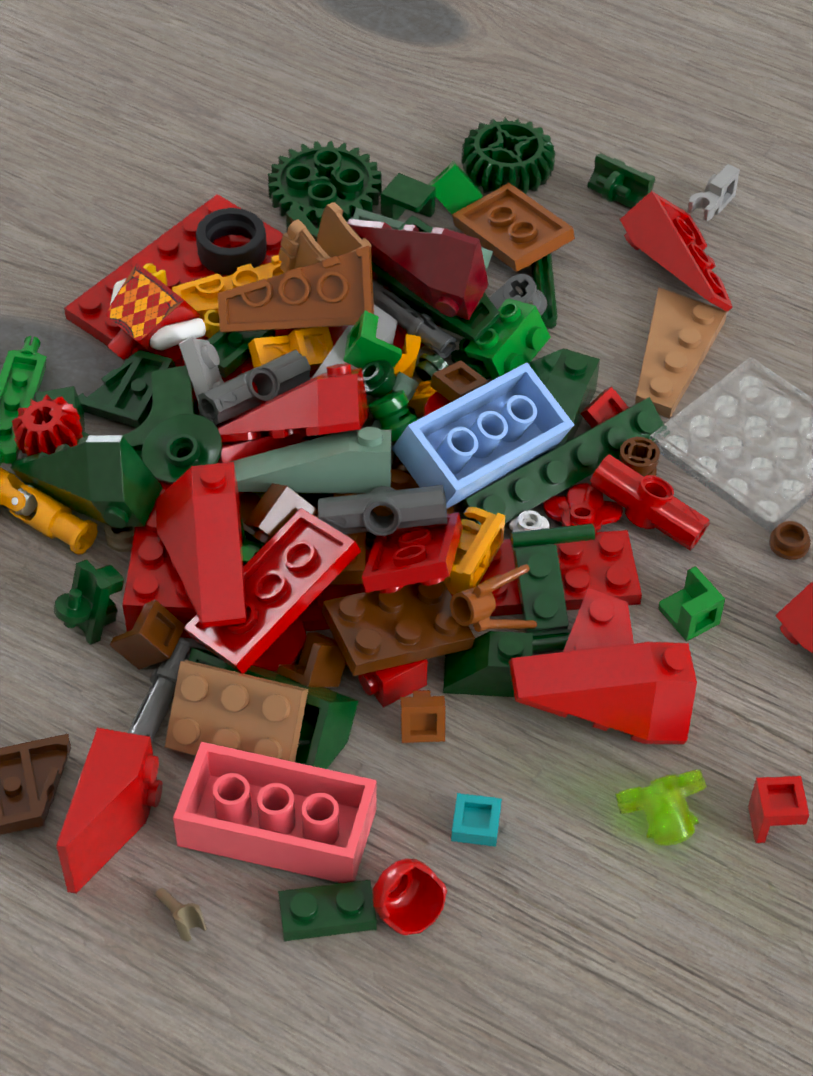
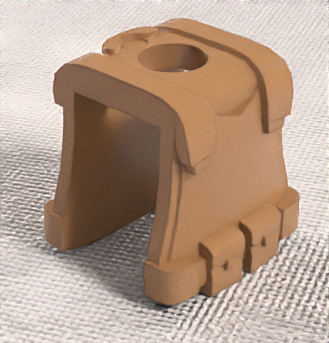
M333 202L324 209L317 242L299 219L289 225L288 231L283 234L281 241L282 247L279 251L280 269L285 273L334 256L356 251L359 248L371 247V244L366 238L361 239L353 231L342 216L343 210Z

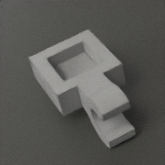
M727 164L718 175L713 174L706 185L705 193H695L690 197L687 212L692 213L696 208H704L703 219L706 221L712 219L714 214L718 215L735 197L740 169Z

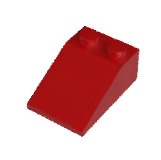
M97 727L56 844L67 892L77 893L146 824L151 806L158 807L163 783L161 780H157L159 757L153 755L151 738L149 736Z

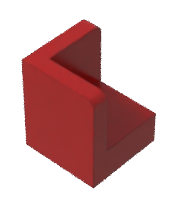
M801 776L756 778L748 804L755 843H765L770 826L807 824L810 814Z

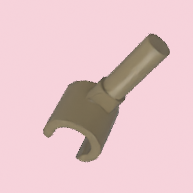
M159 888L156 891L155 896L173 914L179 936L183 941L192 940L189 933L191 928L200 927L203 931L207 930L198 904L189 903L183 905L164 888Z

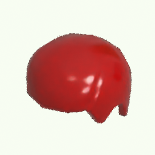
M406 858L395 861L383 870L373 887V906L383 922L398 934H419L434 924L444 909L447 890L445 884L425 863L417 859Z

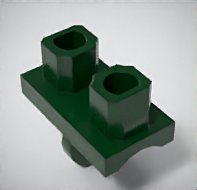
M602 153L596 155L594 171L587 187L602 194L604 200L608 202L615 200L633 208L653 190L656 180L655 176L638 171L626 165L625 162L616 158L613 159Z
M87 559L76 563L71 590L69 593L58 596L55 600L54 613L56 617L63 621L64 625L68 628L78 626L86 635V641L90 645L101 641L103 626L116 621L118 610L116 604L109 597L114 593L122 591L123 576L112 565L96 569Z

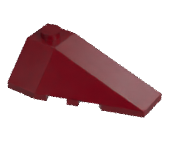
M348 220L347 223L361 239L366 238L370 242L373 263L442 314L449 317L458 316L467 320L470 319L489 285L480 239L446 228L434 227L431 233L418 232L419 230L416 225L405 224L402 230H396L385 222Z

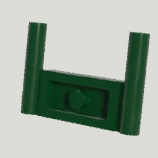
M593 524L510 533L515 569L524 564L530 567L527 573L517 578L523 620H534L537 622L536 628L525 629V633H533L532 653L558 651L565 648L570 632H568L569 622L557 546L554 544L595 540Z

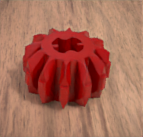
M46 394L43 400L39 402L31 399L30 406L28 408H18V417L12 420L14 440L18 449L23 454L31 456L40 452L46 454L55 453L57 447L63 444H67L70 447L76 446L77 440L83 437L78 411L72 404H68L62 396L52 400Z

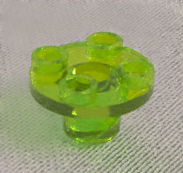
M696 769L677 776L674 773L650 781L651 785L643 788L637 786L615 793L620 814L644 810L649 825L646 834L647 839L653 837L655 844L671 846L682 843L694 835V825L698 824L699 821L689 811L685 797L707 788L701 769Z

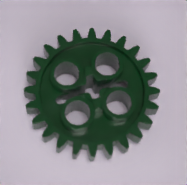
M315 141L314 148L310 149L305 144H301V152L289 149V158L279 156V164H272V173L268 174L269 198L272 199L273 208H279L280 216H286L287 211L299 207L311 222L316 223L317 228L320 227L322 214L328 204L335 202L343 210L342 216L348 222L350 218H353L356 208L372 212V205H379V196H381L382 192L381 171H377V162H370L369 154L359 156L358 147L348 151L346 143L341 144L339 148H335L332 141H329L326 147H321L320 143Z

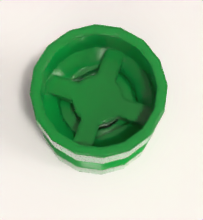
M404 390L385 395L368 406L372 417L379 420L381 424L380 430L392 431V442L399 439L409 424L417 421L416 416L411 414L407 408L409 400Z

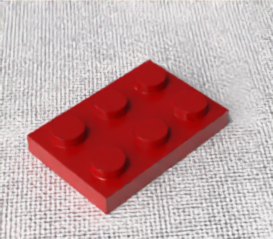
M459 512L447 514V523L398 528L392 534L376 536L361 577L366 593L378 590L383 594L393 593L402 589L405 585L415 583L430 586L450 577L463 529Z

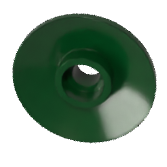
M196 414L175 415L163 420L150 431L142 447V460L158 481L173 484L192 466L216 464L222 452V438L215 424L203 416Z

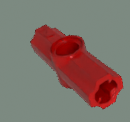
M610 454L602 460L590 479L591 486L626 508L625 514L634 525L644 529L656 528L690 551L696 546L710 524L708 518L674 497V489L667 481L653 475L642 476Z

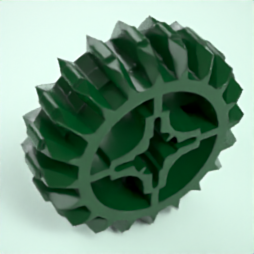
M506 117L500 122L491 119L489 125L479 123L478 129L470 130L469 136L465 138L461 155L464 172L477 187H483L484 193L491 190L495 191L508 183L525 194L528 190L538 191L539 185L547 183V179L554 170L555 162L554 145L551 142L550 136L544 134L543 128H533L532 122L524 124L520 122L519 118L515 121H508Z

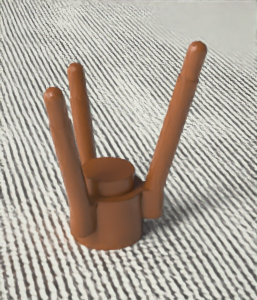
M524 564L503 575L498 574L473 588L454 594L450 601V610L455 621L462 626L473 624L476 632L487 629L536 628L537 622L534 620L489 618L496 607L495 598L491 592L527 573L530 570L529 565Z

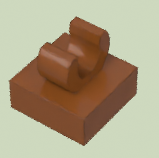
M413 690V697H401L402 743L445 742L446 706L444 696H431L430 690Z

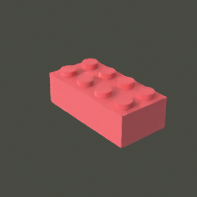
M201 742L173 816L177 846L333 882H355L376 812L377 780Z

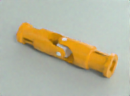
M0 467V505L8 507L12 515L51 539L58 538L70 545V550L77 555L85 553L92 546L98 533L96 523L91 520L83 521L73 515L68 506L37 488L24 484L14 474ZM36 511L35 516L31 518L29 515Z

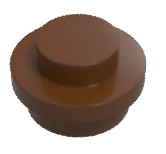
M786 521L779 524L771 532L769 545L777 556L788 560H796L808 553L811 540L807 529L803 525L794 521Z

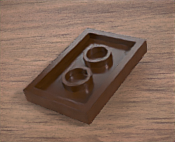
M444 581L430 586H424L421 583L405 585L402 589L387 594L380 593L378 590L323 601L321 613L353 676L472 649L475 639L469 626H462L453 618L450 610L452 595Z

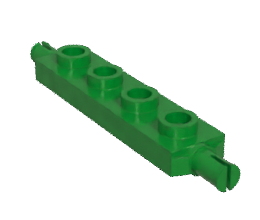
M31 336L25 338L21 350L8 351L0 374V466L1 463L13 464L18 459L20 450L14 440L12 420L18 417V408H28L31 399L36 402V393L39 392L46 370V356L37 353L41 343L35 336L32 344Z

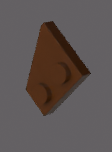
M69 734L0 748V835L44 826L71 751Z

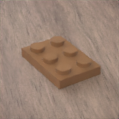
M189 660L180 661L165 748L196 755L200 743L205 742L295 762L309 689Z

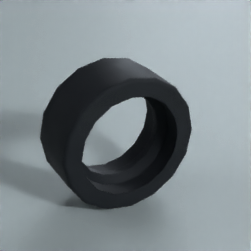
M226 208L206 215L198 223L196 230L197 252L200 262L208 270L221 275H232L237 271V267L251 263L253 268H255L265 259L267 251L266 230L263 221L256 214L245 209ZM228 235H239L251 240L249 243L236 248H222L212 244L214 240Z

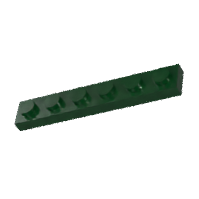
M648 397L460 501L464 512L468 507H477L496 515L497 513L505 515V523H507L522 512L530 510L592 475L602 460L609 454L619 459L620 447L627 439L645 437L653 440L668 431L651 398ZM467 517L468 520L481 524L478 520Z

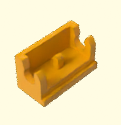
M468 507L464 515L478 520L481 524L467 519H462L461 521L463 529L450 577L443 580L451 594L473 588L479 584L503 543L505 515L500 513L496 515L477 507Z

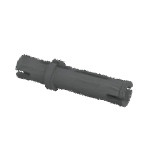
M372 279L374 305L398 321L397 325L409 335L420 336L421 343L443 359L451 355L456 347L457 339L439 328L431 316L417 312L409 304L384 288L375 279Z
M179 639L170 659L163 661L159 669H154L150 677L151 685L147 695L143 699L128 733L149 736L152 743L174 698L180 661L189 660L191 650L195 648L191 647L192 644L190 642Z

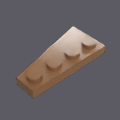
M658 287L635 404L650 397L658 414L669 419L671 418L725 323L727 311Z

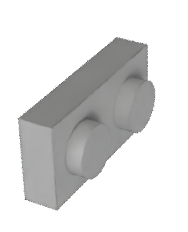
M190 338L179 343L199 403V394L225 382L222 380L218 369L220 360L214 346L210 344L209 340Z

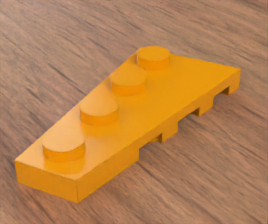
M279 255L271 257V263L255 268L250 263L237 267V271L232 275L222 277L219 274H214L172 287V290L201 314L199 318L204 320V315L209 310H215L219 313L218 293L258 280L268 279L284 272L280 269L281 261Z

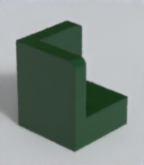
M398 173L381 192V216L397 220L407 209L431 217L435 213L436 187Z

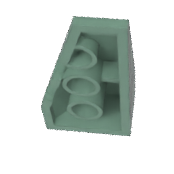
M365 427L360 430L338 432L231 461L234 462L239 492H266L272 483L288 486L297 493H369L374 488L380 486L391 487L392 431L380 430L376 427Z

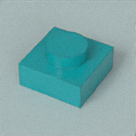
M457 793L451 841L496 847L502 798Z

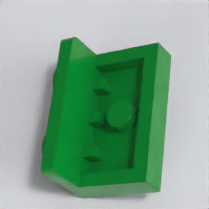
M506 299L498 308L500 318L476 342L471 341L465 348L468 357L484 362L492 380L526 362L529 364L551 338L535 305Z

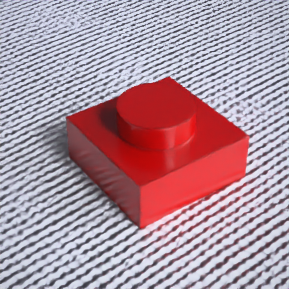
M611 386L597 396L580 414L593 428L629 407Z

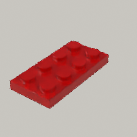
M300 508L244 565L247 623L203 628L196 615L184 629L191 638L239 673L244 674L348 566L361 550L353 539L303 508Z

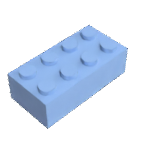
M526 362L409 424L392 447V450L419 487L443 485L446 507L448 509L556 448L574 424Z

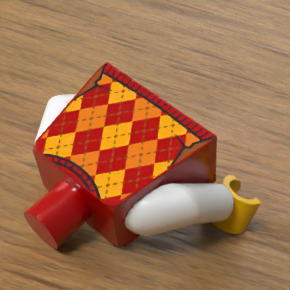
M136 263L128 277L114 285L106 317L119 326L121 330L107 347L124 361L138 344H141L150 353L159 355L163 350L178 345L190 338H199L206 335L210 339L220 330L219 313L215 310H209L205 313L204 320L199 318L201 314L167 287L165 270L156 272V266L148 263L142 267Z

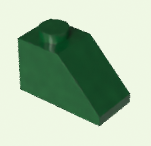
M488 631L474 639L472 649L446 654L443 693L515 697L509 661L516 657L532 656L533 633Z

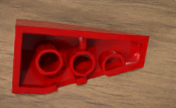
M350 363L326 367L327 373H322L216 426L221 435L222 442L256 439L261 437V431H268L269 436L273 438H285L300 432L301 428H306L307 436L360 430L369 416L362 368L351 369Z
M643 642L516 657L509 661L515 701L564 718L570 714L593 722L592 727L603 731L612 728L630 734L631 740L643 744L684 745L688 740L697 686L689 643Z

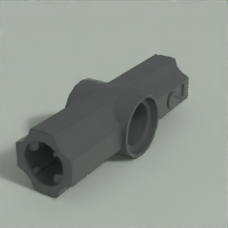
M293 350L199 394L198 408L201 415L209 419L216 426L310 380L311 367L306 356H302L297 350ZM252 381L257 386L258 394L253 389Z
M443 485L402 490L380 486L366 494L321 498L318 500V518L343 534L370 532L377 536L392 534L398 528L447 523L445 491ZM380 505L387 506L393 513L388 516H380L373 511V508Z

